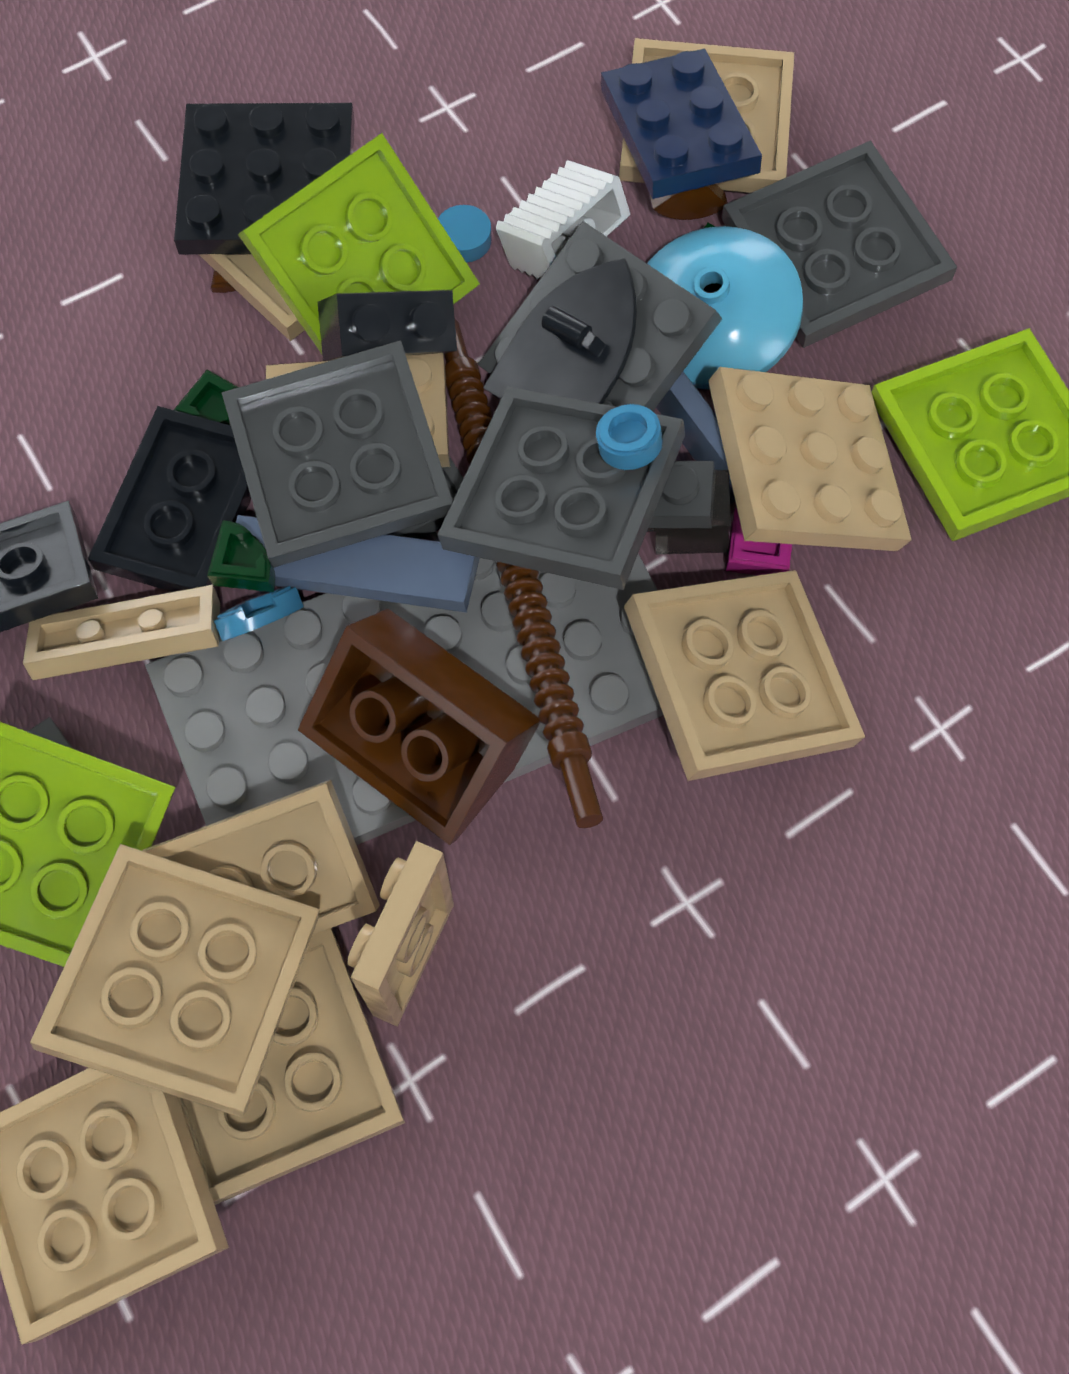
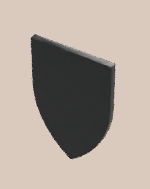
M625 258L589 268L571 277L544 297L525 319L483 388L500 399L507 387L603 404L626 365L635 335L637 317L636 293L633 278Z

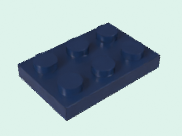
M705 48L695 51H684L674 56L644 63H632L622 68L601 72V91L652 199L760 173L762 154Z

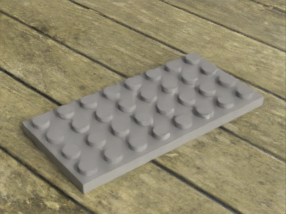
M639 554L636 557L624 590L539 571L538 580L543 585L542 594L546 596L548 601L546 609L552 615L550 623L554 625L556 629L555 639L561 645L559 654L565 659L563 669L570 676L567 685L573 688L575 694L572 701L577 703L579 707L576 717L583 721L582 733L587 735L590 746L663 716L624 609V605L632 594L657 591ZM479 559L467 613L325 593L302 602L304 607L296 612L253 631L222 641L219 635L218 647L169 655L146 664L145 667L206 826L328 780L332 781L356 845L415 821L412 816L298 731L300 723L346 626L385 609H390L538 716L541 709L534 703L536 693L529 686L532 677L528 676L525 671L527 662L521 656L523 646L519 645L517 641L518 631L514 629L512 624L514 616L508 610L510 602L506 600L504 595L506 587L500 581L502 573L497 569V561ZM543 723L539 724L515 769L504 783L551 763L547 750L549 740L545 739L543 735L546 725Z

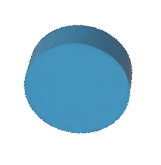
M457 205L448 208L438 217V220L466 263L480 259L490 249L492 242L491 222L486 213L481 209L471 205Z
M627 404L615 407L603 415L596 427V438L600 455L607 464L614 468L633 470L644 467L651 463L662 449L663 438L660 421L657 415L645 406Z

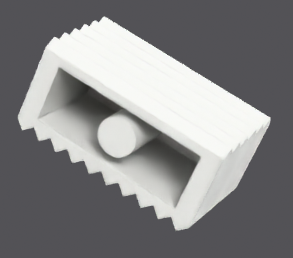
M567 160L565 168L559 167L557 174L552 173L548 180H544L542 188L536 187L535 194L529 193L527 201L521 200L519 208L513 207L512 212L505 214L504 221L498 220L496 230L510 266L514 270L518 268L521 273L526 272L529 276L533 274L538 280L544 275L582 221L607 237L630 216V211L619 176Z

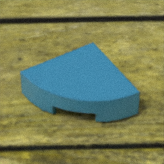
M287 586L243 601L218 615V619L214 620V623L222 641L277 621L304 606L296 587L291 588Z

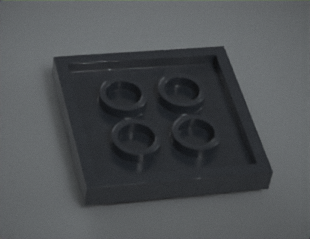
M186 104L174 242L178 254H251L238 234L353 153L355 121L353 104Z

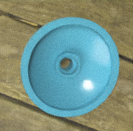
M717 226L703 228L674 239L660 249L647 263L714 308L722 318L721 322L683 371L695 388L710 389L708 380L719 367L767 372L786 354L795 340L803 316L801 281L794 264L787 254L777 244L763 235L738 227ZM712 283H718L722 285V287L714 293H706L703 291L705 286Z

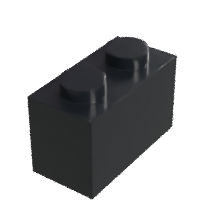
M452 290L337 293L317 302L323 361L335 360L400 340L405 355L447 354L457 351Z

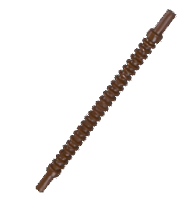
M455 319L457 351L444 354L447 362L445 365L446 386L449 389V397L453 401L452 408L456 413V422L460 426L459 433L463 438V447L467 451L466 458L468 463L471 464L491 422L492 412L487 405L488 398L484 393V385L481 382L477 362L468 356L459 322ZM497 562V569L502 573L500 581L506 587L504 595L506 600L510 602L508 610L514 616L512 624L514 629L518 631L517 641L519 645L523 646L521 656L527 662L525 671L528 676L532 677L529 686L536 693L534 703L541 709L538 718L541 723L546 725L543 735L545 739L549 740L547 750L551 764L562 772L577 827L584 829L594 827L603 821V815L587 764L591 759L592 750L587 735L582 733L583 721L576 717L579 707L577 703L572 701L575 694L573 688L567 685L570 676L563 669L565 659L559 654L561 645L555 639L556 629L550 623L552 615L546 609L548 601L546 596L542 594L543 585L538 580L539 571Z

